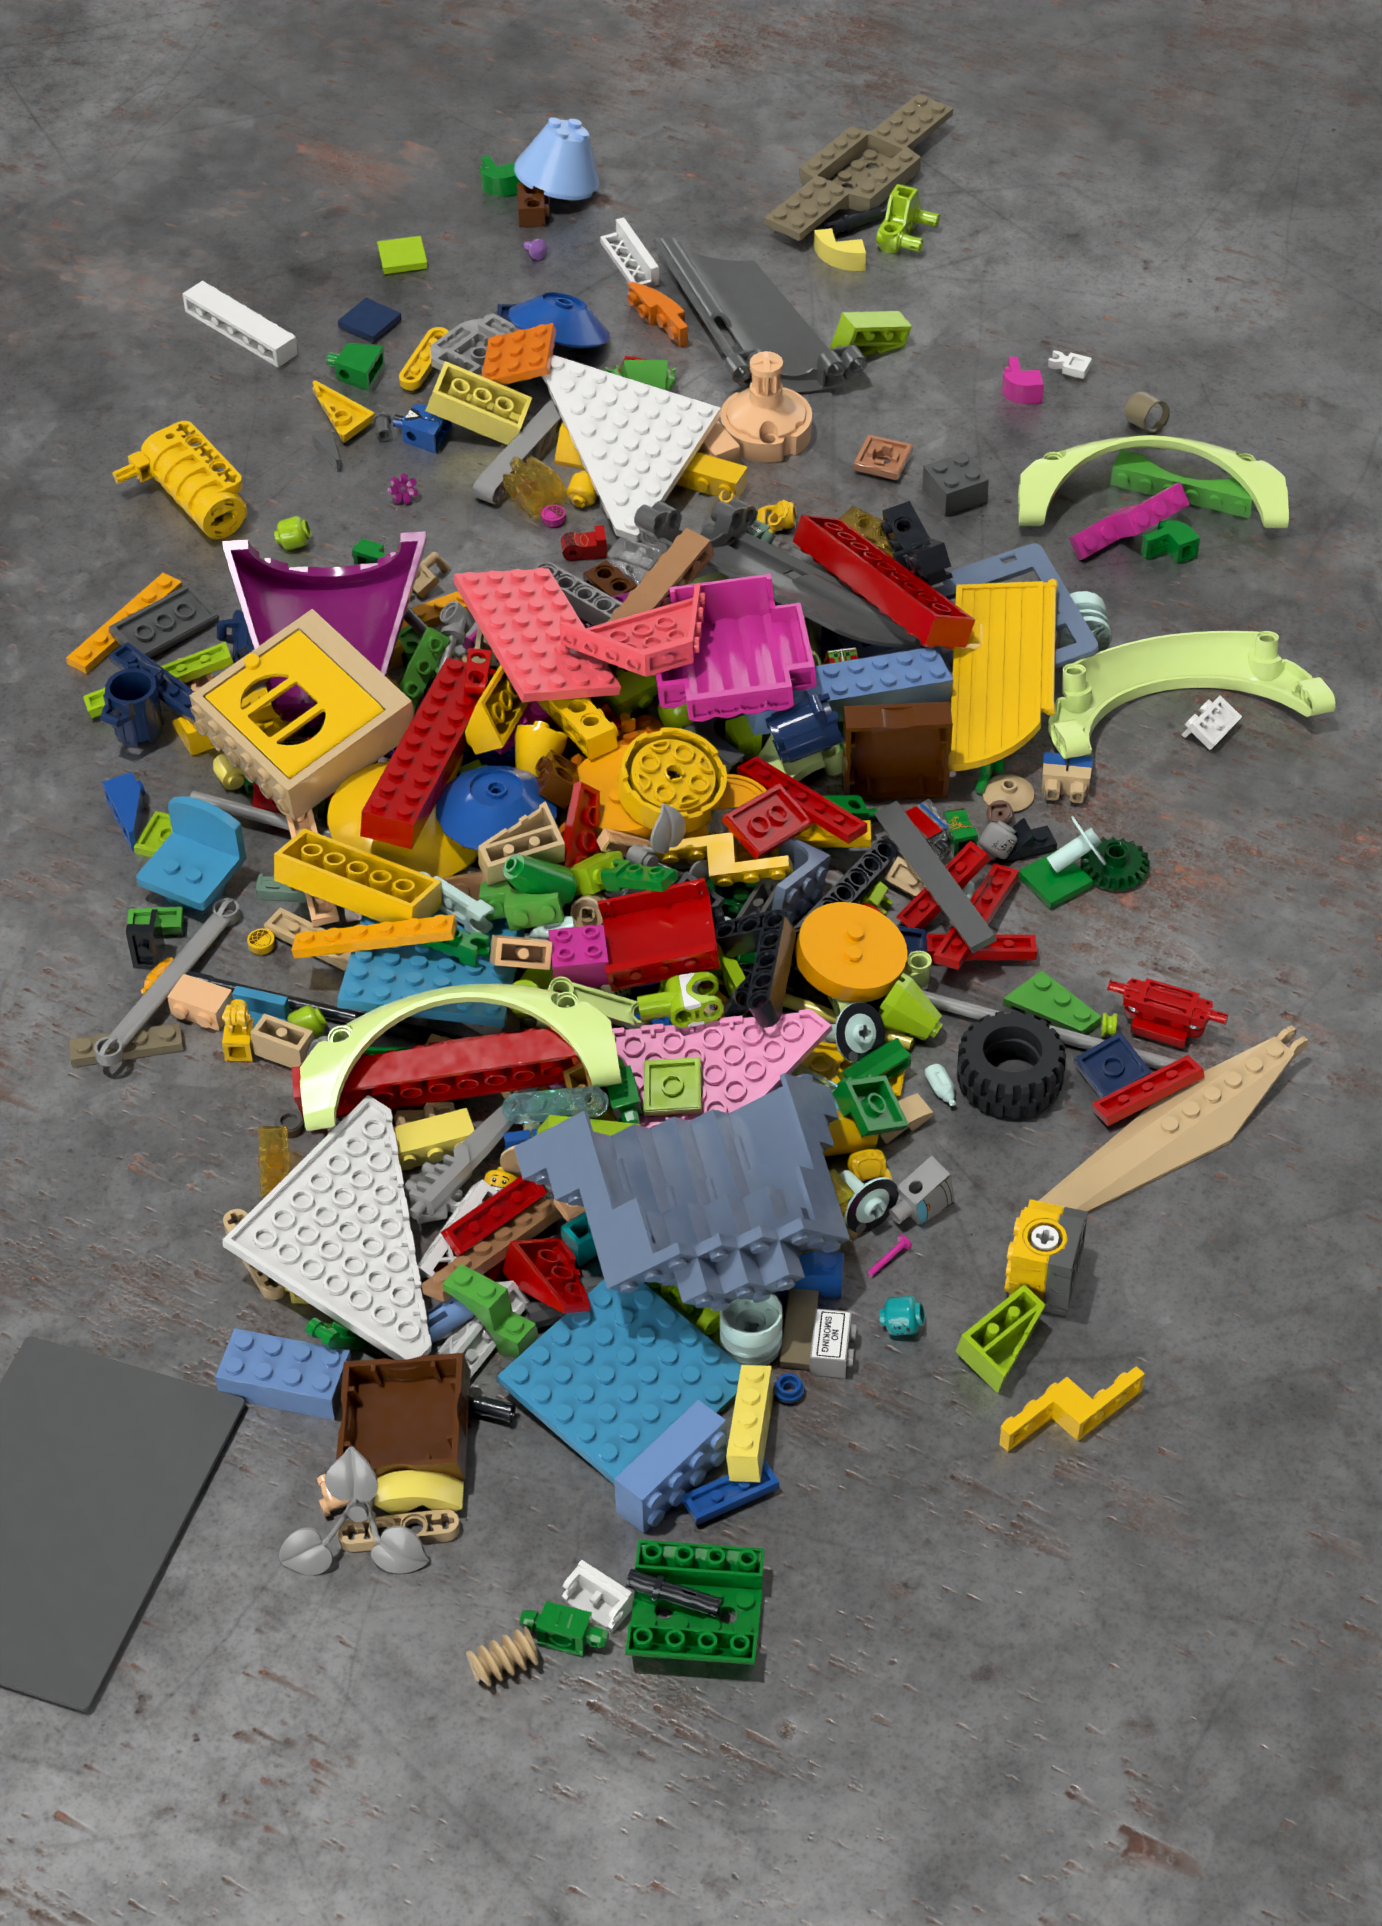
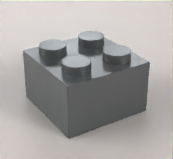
M966 452L923 466L922 488L945 516L987 502L989 479Z

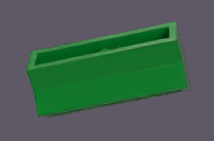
M895 1038L839 1072L837 1076L840 1081L852 1077L853 1080L860 1079L869 1074H872L873 1077L886 1075L889 1080L911 1066V1054L902 1046L899 1039Z

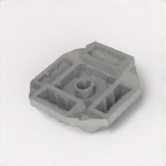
M494 313L484 316V319H472L463 322L430 345L432 366L441 371L446 361L482 376L488 339L498 334L512 333L520 329Z

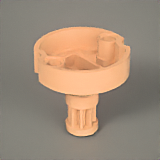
M759 352L750 359V370L752 373L750 388L740 393H734L724 402L721 408L720 424L740 445V458L761 463L779 462L784 459V456L789 454L797 455L808 446L812 436V410L804 397L793 390L783 387L780 381L783 370L781 356L773 352Z

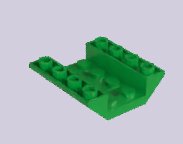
M638 1540L635 1571L657 1578L661 1575L666 1577V1581L721 1597L722 1604L716 1618L663 1599L655 1601L652 1600L650 1595L634 1591L631 1624L628 1623L625 1655L755 1665L761 1615L765 1548ZM661 1609H669L673 1615L667 1619H661L656 1616V1613ZM725 1613H731L737 1619L727 1624L720 1621L719 1618Z

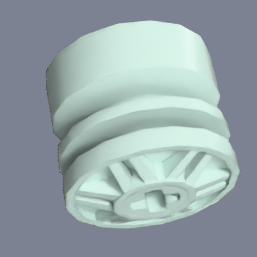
M1088 591L1071 593L1070 596L1098 642V652L1106 650L1111 643L1112 633L1103 599L1097 594ZM1067 628L1057 631L1061 648L1075 643Z
M772 1293L770 1294L771 1297L763 1302L754 1303L753 1300L736 1299L730 1302L728 1308L720 1310V1348L740 1365L765 1366L779 1356L782 1349V1305Z

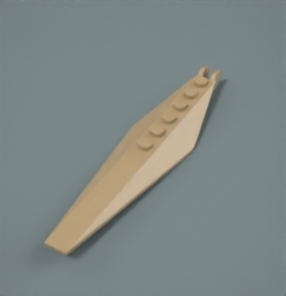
M1291 1025L1283 1029L1277 1037L1268 1039L1204 1071V1078L1150 1105L1039 1201L1060 1205L1063 1208L1069 1207L1088 1211L1089 1214L1229 1144L1288 1064L1294 1060V1057L1306 1049L1309 1044L1308 1039L1303 1036L1295 1040L1288 1048L1285 1044L1291 1041L1297 1032Z

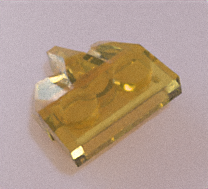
M532 455L527 459V463L517 456L513 457L509 464L514 474H503L504 488L513 501L519 500L530 518L542 512L546 506L553 505L567 496V488L557 473Z

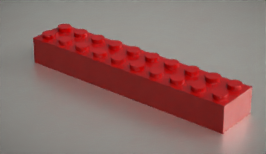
M801 515L792 541L801 548V552L812 556L814 562L825 566L827 572L838 576L840 582L851 586L853 592L864 596L867 603L877 606L880 613L890 616L893 619V623L903 626L906 629V633L917 637L922 645L929 648H934L935 645L951 650L955 649V647L966 648L975 623L973 617L841 519Z
M446 658L361 811V837L412 850L468 744L465 738V730L475 706L482 694L464 693L466 662ZM490 669L487 686L496 673L494 669Z
M531 1028L521 1033H500L488 1038L473 1037L468 1041L461 1042L446 1041L440 1045L428 1047L420 1045L409 1050H388L376 1055L362 1054L345 1082L340 1095L336 1118L347 1116L367 1095L390 1109L423 1105L426 1102L436 1103L566 1083L563 1071L581 1063V1060L571 1046L551 1028L540 1030ZM300 1065L291 1067L293 1098L304 1119L300 1089Z

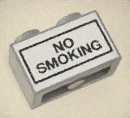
M816 1309L809 1375L846 1379L847 1367H853L854 1349H849V1342H855L857 1324H851L852 1312Z

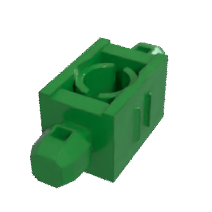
M618 1057L622 1084L606 1086L617 1122L623 1121L624 1123L640 1124L639 1116L645 1114L635 1077L633 1076L631 1065L625 1066L623 1060Z
M545 1601L541 1614L535 1610H524L519 1620V1624L523 1629L526 1626L531 1632L537 1630V1645L583 1656L587 1643L591 1647L602 1648L606 1647L609 1639V1631L596 1625L592 1627V1612Z

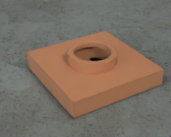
M868 434L853 463V470L899 480L913 452V445ZM882 458H883V459H888V460L891 461V462L885 464V460H879V459H882Z

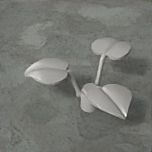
M661 804L660 815L651 833V847L634 844L629 848L626 860H630L631 865L663 866L664 868L672 869L659 863L654 852L667 853L670 847H676L681 843L686 830V823L682 814L669 805ZM700 859L692 865L689 873L697 879L705 878L706 883L710 878L708 860ZM676 871L677 876L682 878L684 874ZM626 888L623 895L633 894L646 890Z
M352 1446L330 1466L325 1477L327 1490L332 1496L342 1501L349 1500L342 1517L323 1540L320 1533L314 1528H301L292 1532L283 1542L279 1552V1560L285 1567L304 1575L321 1574L329 1568L333 1559L332 1551L326 1545L330 1543L348 1518L354 1522H362L369 1519L373 1539L377 1542L371 1551V1557L381 1569L396 1574L410 1573L422 1568L429 1561L421 1540L412 1530L403 1526H392L385 1529L381 1537L379 1536L375 1520L376 1513L372 1511L374 1497L378 1490V1480L368 1461Z

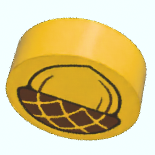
M256 929L248 935L249 950L256 955L268 954L275 948L274 934L268 929Z

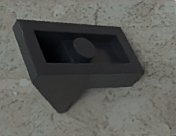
M1025 818L1017 822L1012 828L1017 831L1015 835L1018 838V842L1005 860L1009 863L1056 851L1057 842L1048 825L1030 829Z

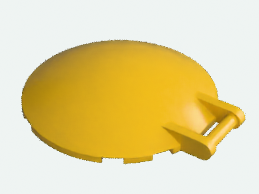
M464 754L461 755L447 783L457 777ZM389 761L375 763L356 771L346 778L333 794L327 815V826L329 827L331 839L417 872L429 873L433 878L435 876L440 878L450 877L463 869L466 870L478 857L477 850L461 846L444 833L436 819V805L412 850L360 836L361 811Z

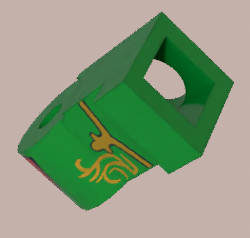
M966 809L944 811L943 823L947 826L945 833L953 857L963 849L959 848V842L967 841L969 843L971 841L977 845L978 834L976 829L972 827L971 822H969Z

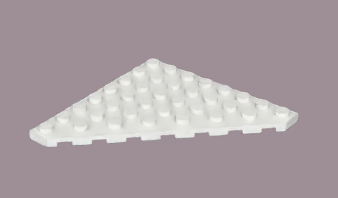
M552 355L550 373L542 376L549 388V393L555 405L559 409L565 427H567L570 438L580 454L583 466L591 478L596 494L599 495L602 501L603 509L613 525L616 536L639 542L641 533L634 523L637 510L644 504L652 507L658 501L665 502L721 416V408Z
M367 1095L223 1239L222 1246L393 1359H412L426 1356L431 1352L432 1344L428 1332L425 1303L421 1292V1280L416 1263L407 1199L404 1193L403 1176L398 1159V1147L392 1124V1113L390 1108Z

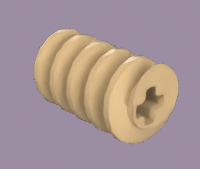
M526 1626L524 1627V1634L518 1629L513 1630V1641L504 1634L501 1636V1646L495 1640H491L489 1642V1651L483 1645L478 1646L477 1656L471 1650L466 1651L468 1663L478 1683L482 1680L490 1687L492 1675H495L500 1682L503 1681V1670L505 1669L511 1676H514V1665L516 1664L525 1671L527 1670V1659H530L535 1666L539 1664L537 1648Z

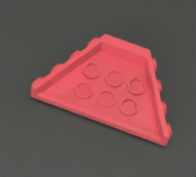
M701 583L695 584L693 598L586 629L565 621L561 622V645L644 677L692 664L694 653H699L706 595L701 593Z

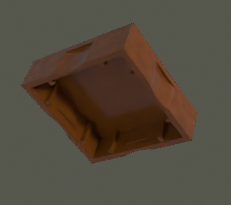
M950 702L844 706L843 795H858L864 802L896 798L910 800L948 798L950 775L948 757L951 752L953 728Z
M464 1354L426 1355L406 1360L373 1359L344 1362L341 1391L343 1416L338 1432L336 1460L352 1446L368 1461L376 1477L397 1471L416 1470L442 1473L459 1480H465L471 1370Z

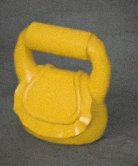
M782 500L776 505H767L757 510V520L766 524L767 512H775L778 515V520L780 517L785 520V527L783 529H791L796 525V507L793 502Z
M861 1150L848 1157L847 1165L849 1171L860 1181L864 1182L865 1180L881 1177L893 1180L891 1172L887 1168L886 1157L881 1150Z

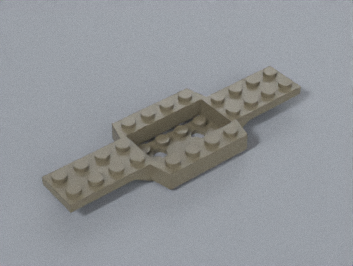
M917 94L872 131L850 126L799 167V182L804 186L764 217V225L800 241L838 209H854L863 212L878 207L889 198L897 184L905 185L920 172L921 157L913 152L915 146L953 116V108L927 98L924 95ZM864 152V155L862 157H860L858 160L853 161L856 157H858L861 153ZM851 161H853L851 163V166H849L846 170L840 171L845 166H847ZM869 166H876V167H878V168H871L870 170L867 169V167H869ZM838 173V176L835 179L829 181L830 178H832L835 174Z

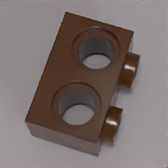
M517 183L519 227L545 226V217H549L548 196L544 195V190L535 186L531 189L523 183Z
M607 560L583 573L584 582L611 597L630 592L637 587V584L632 579L626 577L618 567H614Z
M551 749L546 756H542L538 760L535 767L538 791L541 796L566 809L570 804L573 785L575 782H579L577 764Z

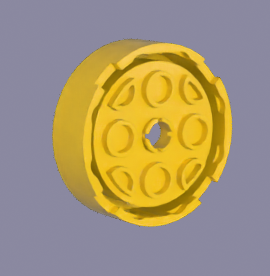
M660 728V731L649 734L645 732L639 735L625 750L617 777V793L627 813L643 826L653 830L660 815L661 804H666L682 814L686 823L685 833H688L706 825L717 813L726 788L727 770L718 756L717 749L700 735L680 728ZM675 771L680 777L671 780L667 772Z

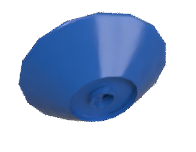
M557 292L545 293L509 309L508 318L514 326L522 330L541 324L554 323L556 328L554 344L566 347L592 348L600 347L609 341L610 332L590 308L579 298Z
M483 766L463 772L445 785L436 803V819L447 836L463 847L478 851L479 845L506 828L508 830L519 822V818L524 815H530L539 809V805L545 801L555 821L557 818V805L539 794L537 777L531 772L510 766Z

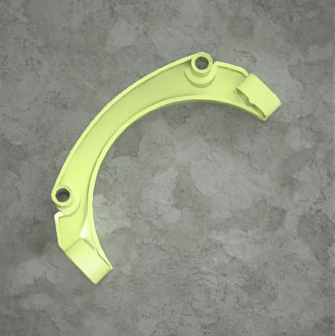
M1142 435L1089 442L1060 452H1049L1045 454L1043 459L1035 460L1020 474L1018 489L1019 526L1044 525L1046 513L1054 495L1064 481L1081 466L1101 455L1120 449L1155 448L1194 453L1220 466L1243 486L1257 507L1263 527L1288 528L1289 523L1285 476L1265 461H1256L1251 454H1240L1230 449L1185 438Z
M1206 631L1180 633L1122 644L1064 666L1062 693L1065 697L1057 698L1055 714L1050 715L1048 721V731L1053 744L1061 756L1067 759L1091 754L1090 736L1095 726L1106 714L1128 701L1156 692L1183 688L1236 690L1275 700L1306 717L1334 712L1336 702L1333 692L1320 677L1312 678V675L1296 663L1287 659H1281L1278 655L1279 636L1274 632Z
M457 985L438 988L393 1001L352 1020L344 1026L334 1027L328 1035V1041L319 1042L300 1067V1089L306 1131L335 1126L341 1092L351 1070L361 1055L385 1031L418 1012L441 1005L462 1002L491 1003L524 1012L548 1025L571 1046L585 1067L592 1086L596 1088L622 1084L611 1020L590 1003H579L578 998L571 992L559 993L521 985ZM566 1005L572 1006V1007H568V1008H562V1007H564V1006H566Z

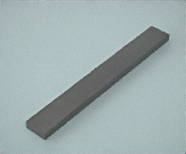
M895 801L875 812L874 816L971 952L975 953L997 941L993 931L899 803Z

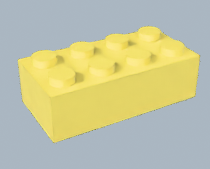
M445 361L425 411L509 445L520 432L532 397Z

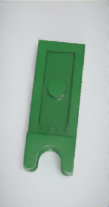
M615 859L612 862L616 868L601 870L602 883L607 891L620 892L624 888L664 892L678 880L676 869L664 868L663 866L649 867L642 866L641 864L631 865L630 860Z
M457 928L454 940L422 943V945L458 957L461 963L472 967L478 966L477 955L488 957L491 953L489 936L476 931L470 934Z

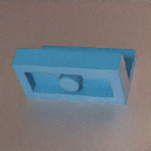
M236 986L232 993L233 1000L240 999L247 1003V1009L249 1014H251V1018H254L255 1026L263 1014L287 1021V1017L290 1014L288 997Z

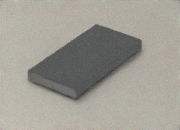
M187 584L109 626V633L121 646L129 642L146 656L152 658L218 622L219 614L190 584Z

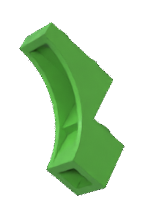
M508 880L488 885L487 882L481 883L479 900H483L494 908L492 914L485 916L488 921L507 918L510 931L564 922V914L558 892L550 894L522 893L510 887Z
M460 1264L442 1283L446 1293L460 1301L481 1321L493 1338L498 1353L502 1356L518 1358L539 1339L536 1324L512 1311L508 1288L463 1264Z

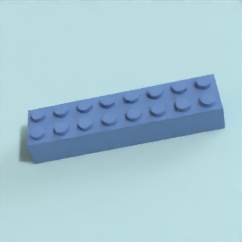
M935 646L934 648L928 647L815 666L817 686L804 691L793 690V699L795 705L808 700L814 694L828 693L830 700L827 701L832 712L836 711L839 720L843 721L844 706L950 702L953 678ZM767 709L758 714L744 713L753 734L763 735L772 733L767 728L765 718L771 717V714L778 711Z

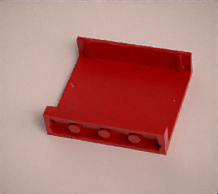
M705 878L671 885L664 892L646 890L597 901L603 920L609 965H605V971L612 992L668 980L678 975L721 968L710 895Z

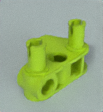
M897 184L889 196L886 217L878 229L876 245L885 253H895L902 248L920 253L924 245V239L910 236V234L919 223L937 228L941 215L923 210L918 189Z

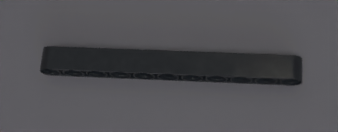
M886 839L877 840L794 927L796 931L795 943L802 923L815 909L836 902L856 903L885 872L896 856L897 849L891 841ZM795 943L789 973L797 965L795 959ZM752 972L734 990L726 1002L723 1010L725 1017L743 1016V1018H747L751 1014L747 1006V997Z

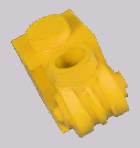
M235 999L230 1005H226V1009L222 1014V1020L225 1021L222 1039L225 1061L253 1062L254 1051L250 1033L255 1027L254 1018H251V1014H249L247 1003L243 1000Z

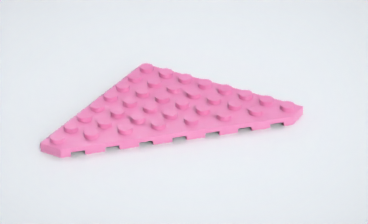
M811 1009L799 1010V1013L781 1014L780 1020L768 1028L760 1027L754 1017L743 1018V1016L720 1018L719 1021L687 1028H679L675 1025L664 1026V1024L642 1025L641 1028L625 1030L624 1027L612 1028L617 1056L623 1060L625 1066L631 1065L643 1110L644 1061L701 1058L702 1113L639 1116L640 1126L652 1128L672 1117L690 1121L712 1109L731 1113L776 1090L782 1084L780 1075L783 1073L790 1075L832 1031V1025ZM566 1083L549 1085L553 1090L562 1088L568 1092Z

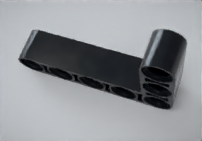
M780 909L720 922L715 926L716 941L725 956L734 957L756 952L747 1006L760 1027L768 1028L775 1025L780 1020L796 938L795 929L784 911Z

